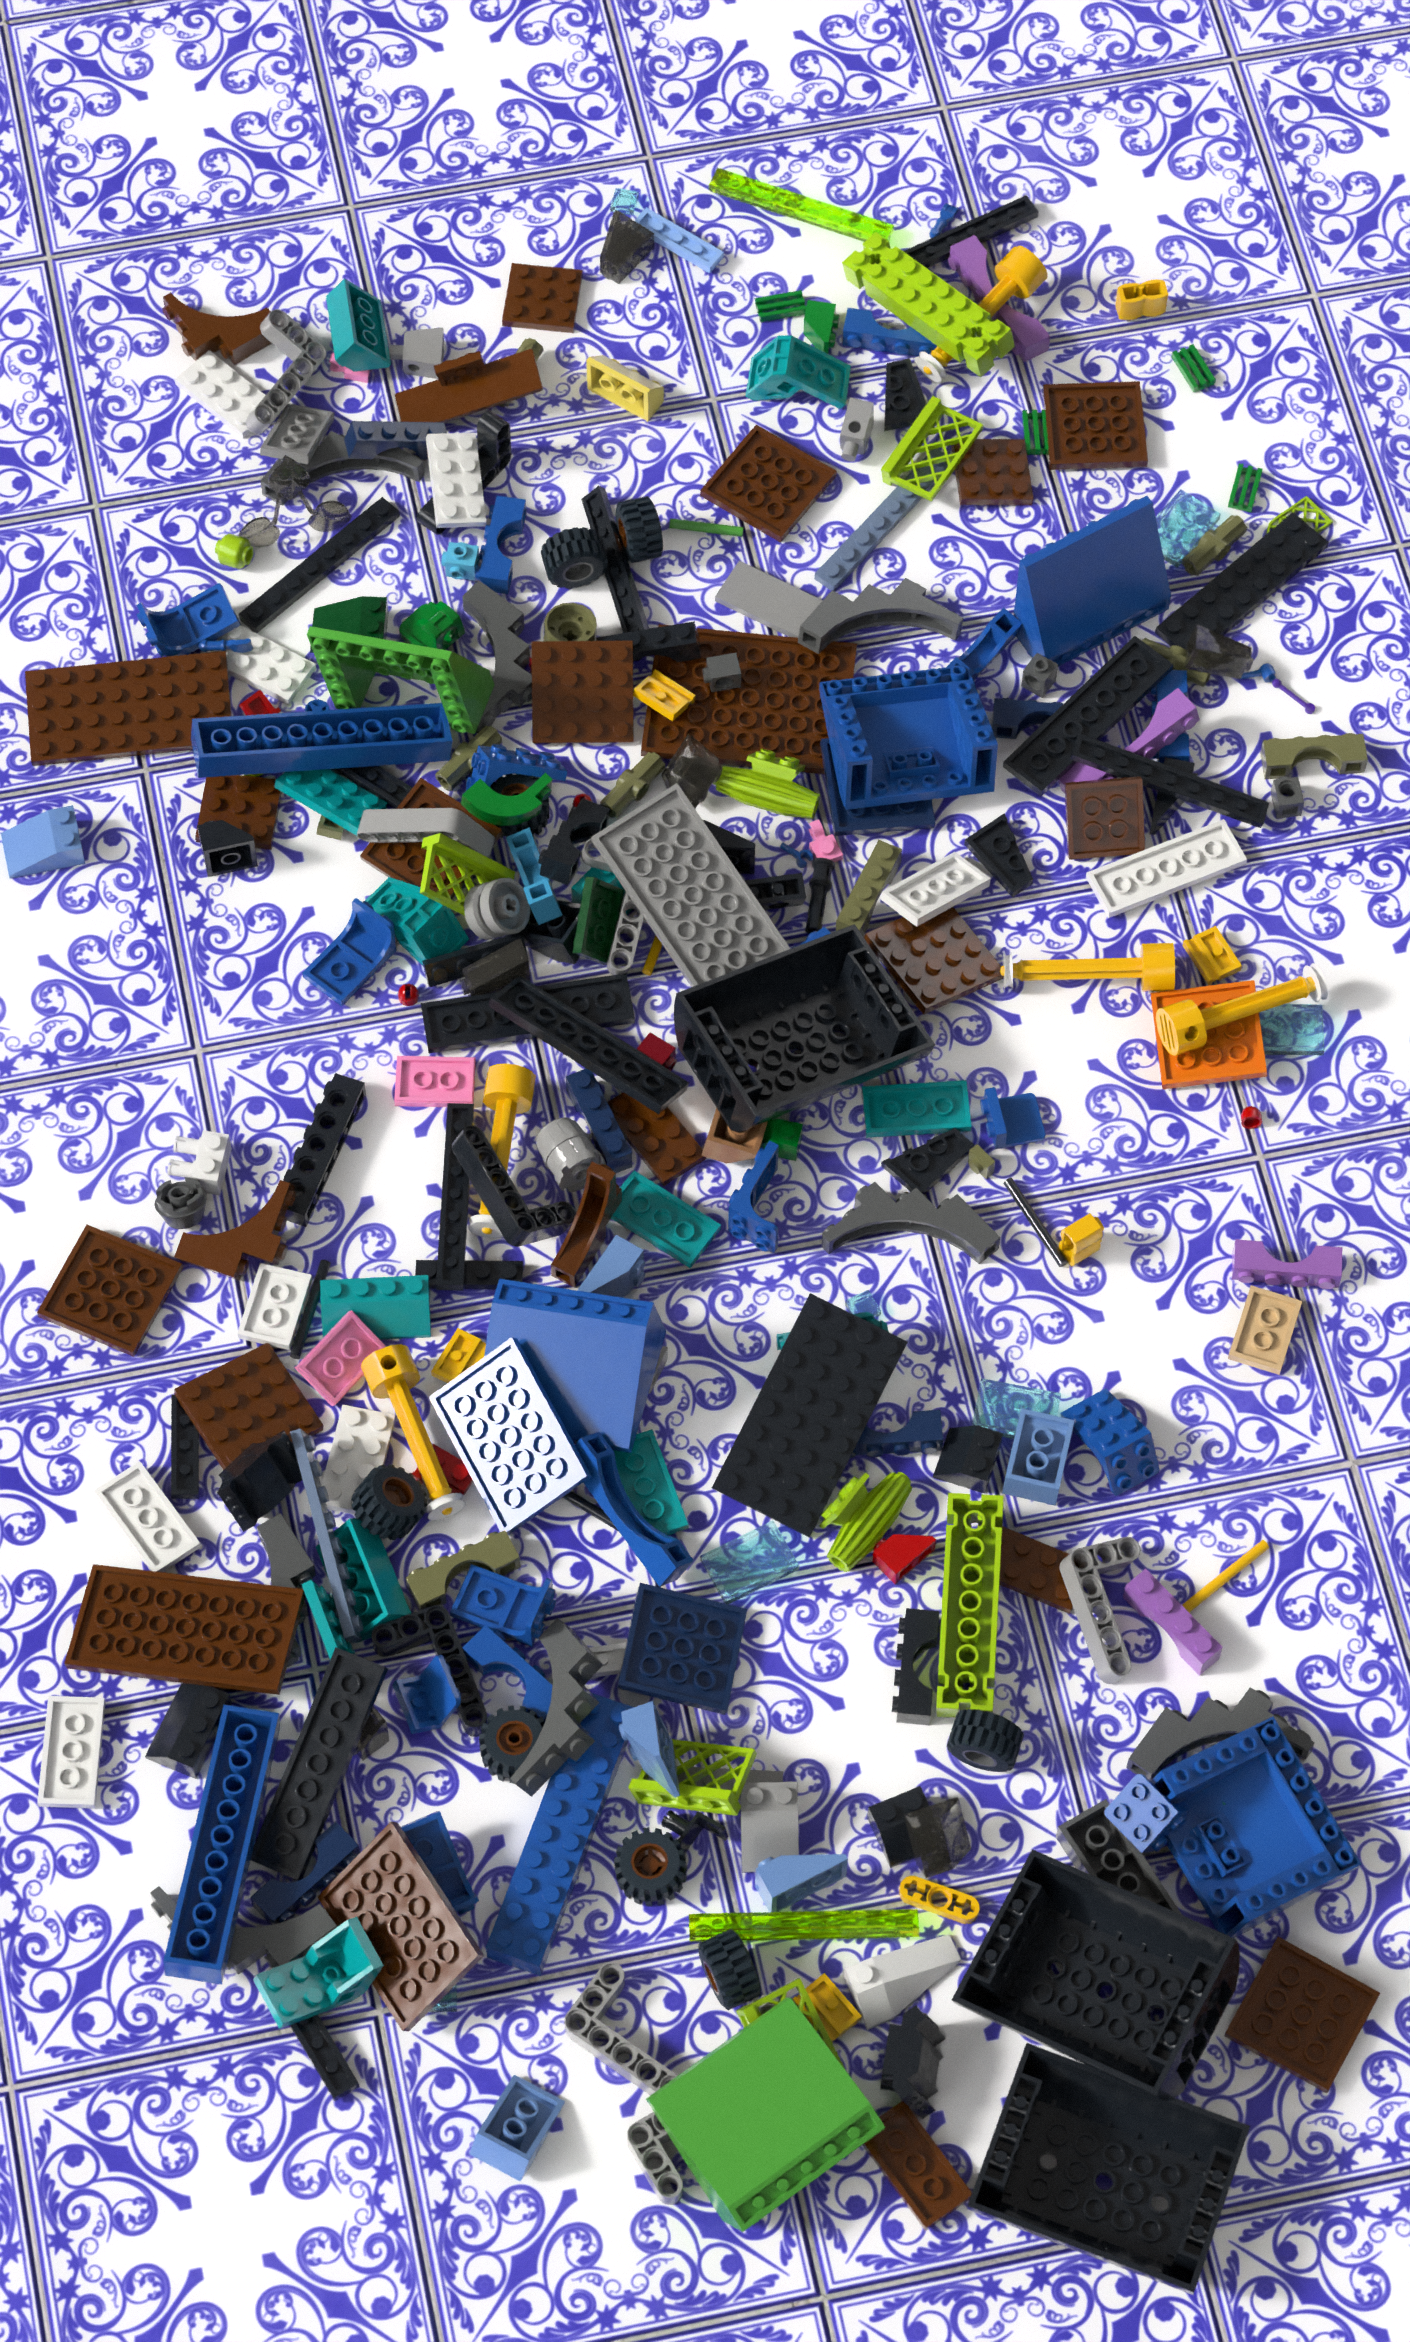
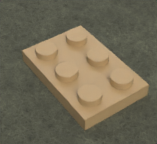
M1251 1285L1228 1359L1280 1375L1302 1301Z

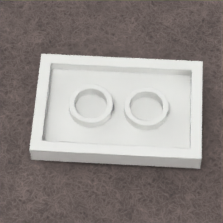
M260 1263L239 1326L238 1338L261 1344L269 1343L271 1346L290 1350L312 1282V1275Z

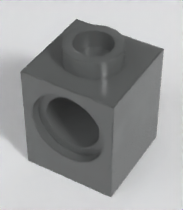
M736 653L706 658V668L702 669L705 683L710 684L711 692L741 687V670Z
M1036 653L1023 670L1021 687L1043 698L1056 681L1058 664Z
M1285 776L1273 780L1271 798L1276 819L1301 816L1304 799L1299 778Z

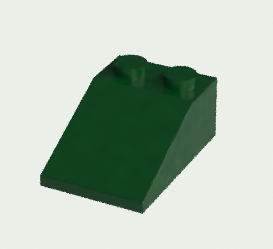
M360 596L314 608L312 627L386 640L389 616L387 597ZM310 645V653H313L312 647Z

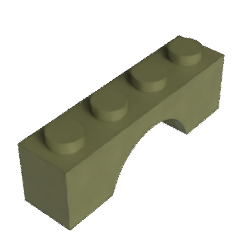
M1354 733L1336 736L1320 735L1318 737L1297 736L1290 739L1271 738L1263 740L1260 752L1264 779L1290 777L1293 768L1298 763L1308 759H1319L1328 762L1337 770L1339 775L1365 773L1368 761L1364 734Z
M878 840L836 920V931L855 924L862 936H864L882 891L887 884L892 883L901 865V848Z
M505 1530L499 1533L492 1532L485 1536L481 1542L474 1545L467 1544L458 1553L451 1556H442L433 1565L413 1570L406 1577V1584L418 1609L422 1610L431 1606L446 1604V1592L450 1582L457 1575L468 1571L471 1564L502 1576L521 1568L520 1556Z

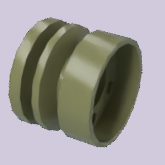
M562 603L553 607L547 613L544 621V641H596V617L584 605Z

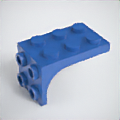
M220 582L166 611H150L142 603L137 604L139 613L136 615L142 626L148 630L145 633L152 647H156L161 657L188 655L199 649L198 646L202 640L213 641L241 626L226 591Z
M492 744L491 747L478 745L477 753H474L472 756L471 766L473 772L472 776L467 779L466 791L479 779L483 780L490 787L499 777L513 773L541 777L544 773H547L554 780L566 781L568 771L557 760L555 755L549 752H540V755L532 754L531 751L523 748H516V751L506 750L505 746Z
M355 898L352 901V914L346 927L302 972L303 978L342 1007L397 951L393 922L387 916H381L375 912L368 902H362Z
M769 1140L766 1147H761L757 1152L754 1167L746 1170L742 1178L743 1185L740 1190L735 1189L730 1197L728 1231L739 1240L745 1239L753 1243L761 1251L775 1253L778 1248V1227L758 1216L753 1210L778 1169L779 1145Z
M1106 1388L1060 1413L1063 1418L1075 1420L1072 1431L1090 1448L1101 1463L1106 1473L1110 1490L1115 1496L1158 1474L1160 1468L1151 1432Z
M471 1564L451 1608L450 1616L480 1628L486 1625L492 1631L494 1629L498 1630L504 1637L533 1647L535 1640L539 1639V1636L545 1630L546 1624L543 1622L546 1615H551L554 1610L556 1600L553 1598L556 1590L553 1589L552 1580L546 1578L542 1587H534Z
M438 1810L400 1826L455 1911L463 1914L475 1908L474 1904L479 1902V1898L474 1893L465 1875L441 1812Z

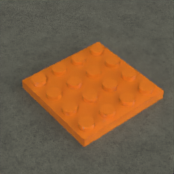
M1254 980L1150 993L1162 1090L1267 1077L1259 1013L1206 1030L1207 1041L1203 1047L1176 1056L1171 1055L1164 1047L1156 1022V1013L1159 1008L1186 999L1192 1000L1199 1010L1256 992Z

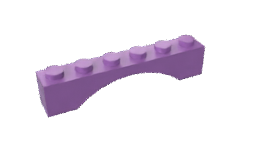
M974 235L950 246L948 263L953 271H957L963 285L971 290L978 304L993 287L989 282L986 272L987 251ZM1006 303L991 317L992 321L998 319L1011 328L1015 344L1012 351L1015 355H1019L1023 362L1049 351L1050 335L1038 319L1026 316L1014 310Z
M1177 688L1158 702L1155 714L1148 727L1124 750L1151 759L1157 751L1173 743L1180 734L1192 729L1200 721L1196 706ZM1077 762L1058 780V783L1065 794L1064 783L1116 779L1118 776Z

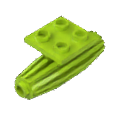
M761 749V751H756L747 757L746 761L752 762L753 769L723 766L721 770L717 769L714 774L713 784L716 785V790L743 804L784 816L813 819L817 812L820 794L793 781L805 769V765L799 764L800 760L790 756L778 758L775 757V752Z
M865 1472L859 1478L854 1476L849 1483H846L841 1488L836 1500L830 1503L823 1511L821 1516L824 1520L819 1527L824 1529L829 1524L841 1526L827 1554L829 1561L839 1570L849 1572L873 1550L874 1546L898 1518L912 1491L911 1480L904 1473H890L869 1493L864 1483L870 1475Z

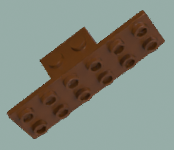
M532 349L486 363L481 352L477 351L435 365L434 369L438 380L395 394L401 422L446 423L543 390Z

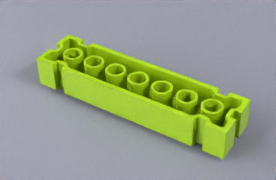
M877 232L872 234L862 244L863 250L861 252L855 250L842 262L847 281L858 289L864 286L866 295L960 363L965 359L967 368L979 377H982L994 366L993 359L996 356L1002 359L1015 347L1011 328L998 319L992 322L990 313L898 247L891 248L889 241Z
M948 1493L947 1524L953 1525H946L938 1684H944L945 1686H937V1717L955 1718L959 1711L967 1709L984 1710L993 1713L994 1689H987V1687H994L1004 1506V1496L981 1494V1501H970V1494ZM972 1523H978L976 1529L971 1528ZM963 1683H969V1690H963Z

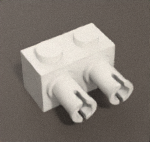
M203 1130L202 1136L199 1139L176 1135L175 1140L177 1141H174L173 1151L196 1155V1160L192 1163L170 1159L167 1175L196 1179L200 1182L201 1187L206 1193L220 1195L232 1150L229 1134Z

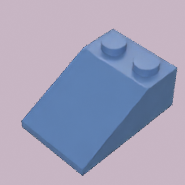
M73 805L47 810L0 833L9 879L85 864Z
M615 1235L577 1291L621 1298L627 1296L635 1286L639 1287L645 1278L644 1250Z
M1021 1408L1002 1494L1056 1506L1075 1420Z
M651 1701L622 1711L623 1724L619 1725V1730L623 1740H629L630 1742L629 1749L633 1760H639L643 1770L672 1796H680L673 1741L654 1702Z
M846 1854L781 1855L775 1859L769 1857L758 1864V1868H756L755 1888L769 1913L773 1915L845 1878L848 1858Z
M514 2074L478 2130L469 2155L521 2182L549 2134L565 2101Z

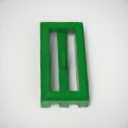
M802 290L755 298V306L760 322L805 315L806 305Z
M1194 344L1189 345L1188 349L1185 347L1181 348L1180 352H1172L1171 357L1193 393L1215 385L1216 379ZM1184 357V359L1190 367V370L1192 371L1193 375L1196 376L1200 384L1197 385L1196 381L1194 380L1193 376L1191 375V373L1189 372L1188 368L1186 367L1181 358Z
M1022 410L1023 434L1027 455H1048L1045 410H1042L1041 413H1037V410H1032V413ZM1038 419L1042 420L1043 449L1040 448ZM1028 420L1033 422L1035 449H1031Z
M1239 463L1228 507L1252 513L1263 469L1258 468V470H1254L1253 466L1249 465L1248 468L1243 467L1244 464ZM1241 474H1244L1246 476L1239 503H1235L1234 500ZM1251 476H1253L1255 481L1248 505H1244Z

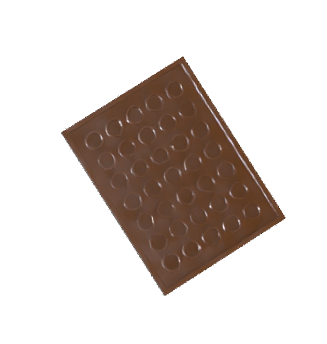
M658 624V627L669 626V625ZM697 628L700 637L701 659L676 662L666 656L654 655L652 674L656 669L696 696L694 703H690L688 708L674 721H671L647 705L641 756L644 757L648 752H654L664 759L752 767V762L746 761L748 755L761 751V749L775 752V757L778 758L790 756L799 759V764L805 765V769L802 772L825 774L820 741L821 739L828 738L819 692V682L852 679L854 677L857 643L833 641L817 654L797 643L798 638ZM736 653L741 670V687L711 692L710 684L705 683L702 669L706 668V658Z

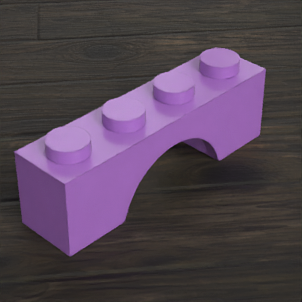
M1235 1239L1232 1251L1231 1280H1238L1242 1283H1251L1253 1281L1265 1282L1268 1285L1292 1284L1295 1287L1319 1286L1321 1289L1339 1288L1342 1278L1343 1247L1316 1245L1312 1253L1304 1260L1288 1263L1272 1257L1265 1249L1262 1241Z
M1146 1568L1125 1585L1123 1598L1141 1617L1152 1619L1166 1631L1176 1645L1180 1657L1199 1676L1219 1660L1223 1647Z

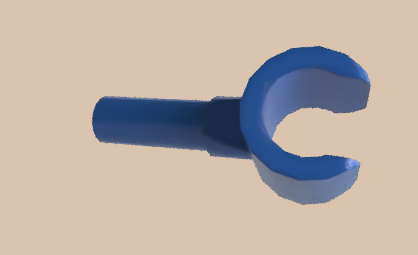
M1265 663L1259 670L1239 673L1240 679L1262 676L1264 682L1269 683L1276 679V672L1271 664Z
M784 842L780 845L781 849L796 858V864L799 868L807 866V862L801 858H806L808 861L813 859V854L809 850L804 849L799 852Z

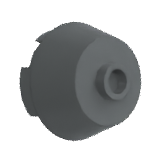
M185 1177V1181L173 1184L171 1180H168L156 1190L157 1198L155 1199L154 1207L171 1228H191L203 1219L207 1193L201 1187L198 1180Z

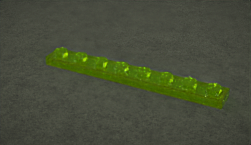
M717 168L709 183L710 192L863 242L875 232L889 241L894 232V225L721 168Z
M918 1909L689 1914V1942H702L730 1929L736 1932L742 1941L919 1937Z

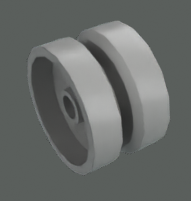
M500 878L478 884L471 888L465 897V919L476 936L484 940L516 934L523 930L529 921L530 906L524 889L517 881L511 878Z

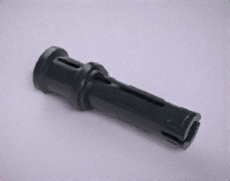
M816 858L812 861L814 870L813 877L809 880L811 898L805 932L808 934L822 929L826 895L832 888V882L830 881L831 871L835 868V863L827 858Z

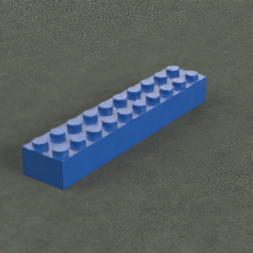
M442 703L192 719L191 742L198 778L442 762L450 760L453 742L449 722Z
M593 1693L591 1694L598 1700L599 1704L580 1724L595 1742L576 1762L569 1757L550 1777L486 1945L488 1959L541 1976L629 1742V1740H623L619 1725L623 1724L621 1712L634 1707Z
M223 1705L163 1960L165 1976L219 1985L223 1983L280 1732L279 1713Z

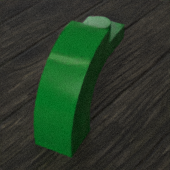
M544 773L525 792L514 796L501 795L493 791L483 780L479 779L462 794L461 805L473 816L484 822L499 826L518 825L531 820L541 812L542 802L552 792L553 779L547 773Z

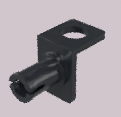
M672 1810L666 1813L669 1818L664 1816L661 1826L680 1835L678 1841L681 1844V1849L684 1850V1854L703 1828L725 1841L728 1838L725 1826L699 1811L691 1821L677 1815Z

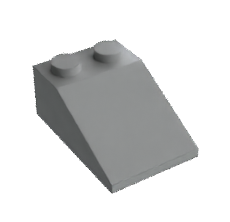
M797 1782L745 1783L740 1794L742 1873H755L758 1864L766 1858L773 1857L775 1859L781 1855H799Z

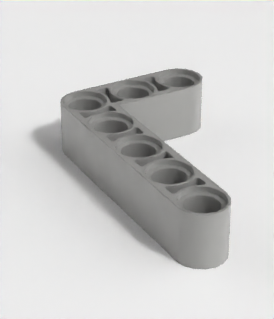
M279 309L272 310L260 325V330L264 337L293 362L247 417L246 426L254 434H262L272 424L326 357L325 347L288 314Z
M454 808L368 809L363 811L357 831L358 838L371 843L423 842L425 837L442 833L490 858L495 837L464 812Z
M589 839L581 852L582 861L590 867L613 873L601 854L598 857H593L588 853L589 848H596L591 839ZM626 890L607 961V969L611 975L628 973L634 960L644 919ZM626 910H635L638 918H629L626 915ZM620 934H629L632 942H622ZM614 959H624L626 966L623 968L616 966Z
M1123 1537L1078 1548L1060 1562V1572L1100 1680L1106 1684H1114L1128 1675L1132 1665L1099 1574L1123 1569L1139 1557L1141 1552L1140 1545L1131 1537ZM1097 1555H1099L1102 1558L1103 1562L1099 1560ZM1074 1561L1078 1563L1079 1568L1075 1566ZM1083 1587L1088 1590L1089 1594L1084 1591ZM1093 1613L1097 1615L1098 1620L1094 1618ZM1102 1639L1107 1642L1108 1646L1103 1643ZM1112 1665L1116 1667L1117 1672L1113 1670Z
M606 1963L599 1969L567 2012L564 2019L565 2033L570 2040L648 2095H652L678 2075L600 2021L622 1992L625 1983L623 1968L617 1963ZM614 1974L619 1977V1981L614 1984H608L604 1981V1978L607 1975ZM592 1997H598L602 2000V2004L592 2007L587 2004V2001ZM575 2020H581L585 2023V2026L580 2030H574L570 2027V2024ZM599 2036L606 2037L609 2040L602 2047L593 2043L594 2039ZM621 2053H628L632 2056V2060L628 2063H621L617 2060V2056ZM650 2069L656 2073V2076L653 2079L646 2080L640 2074L642 2071Z
M652 2112L629 2127L627 2131V2145L657 2198L665 2205H673L679 2202L683 2195V2182L662 2147V2144L671 2139L665 2129L658 2126L659 2120L655 2113ZM637 2133L646 2134L648 2137L647 2141L642 2144L635 2143L632 2138ZM652 2158H658L663 2164L660 2168L652 2169L647 2165V2162ZM666 2183H673L678 2189L673 2194H666L663 2192L662 2186Z

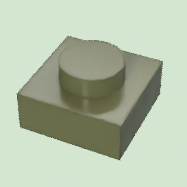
M321 815L316 835L341 840L345 829Z
M976 1144L969 1150L968 1164L973 1172L981 1174L987 1179L994 1173L995 1160Z

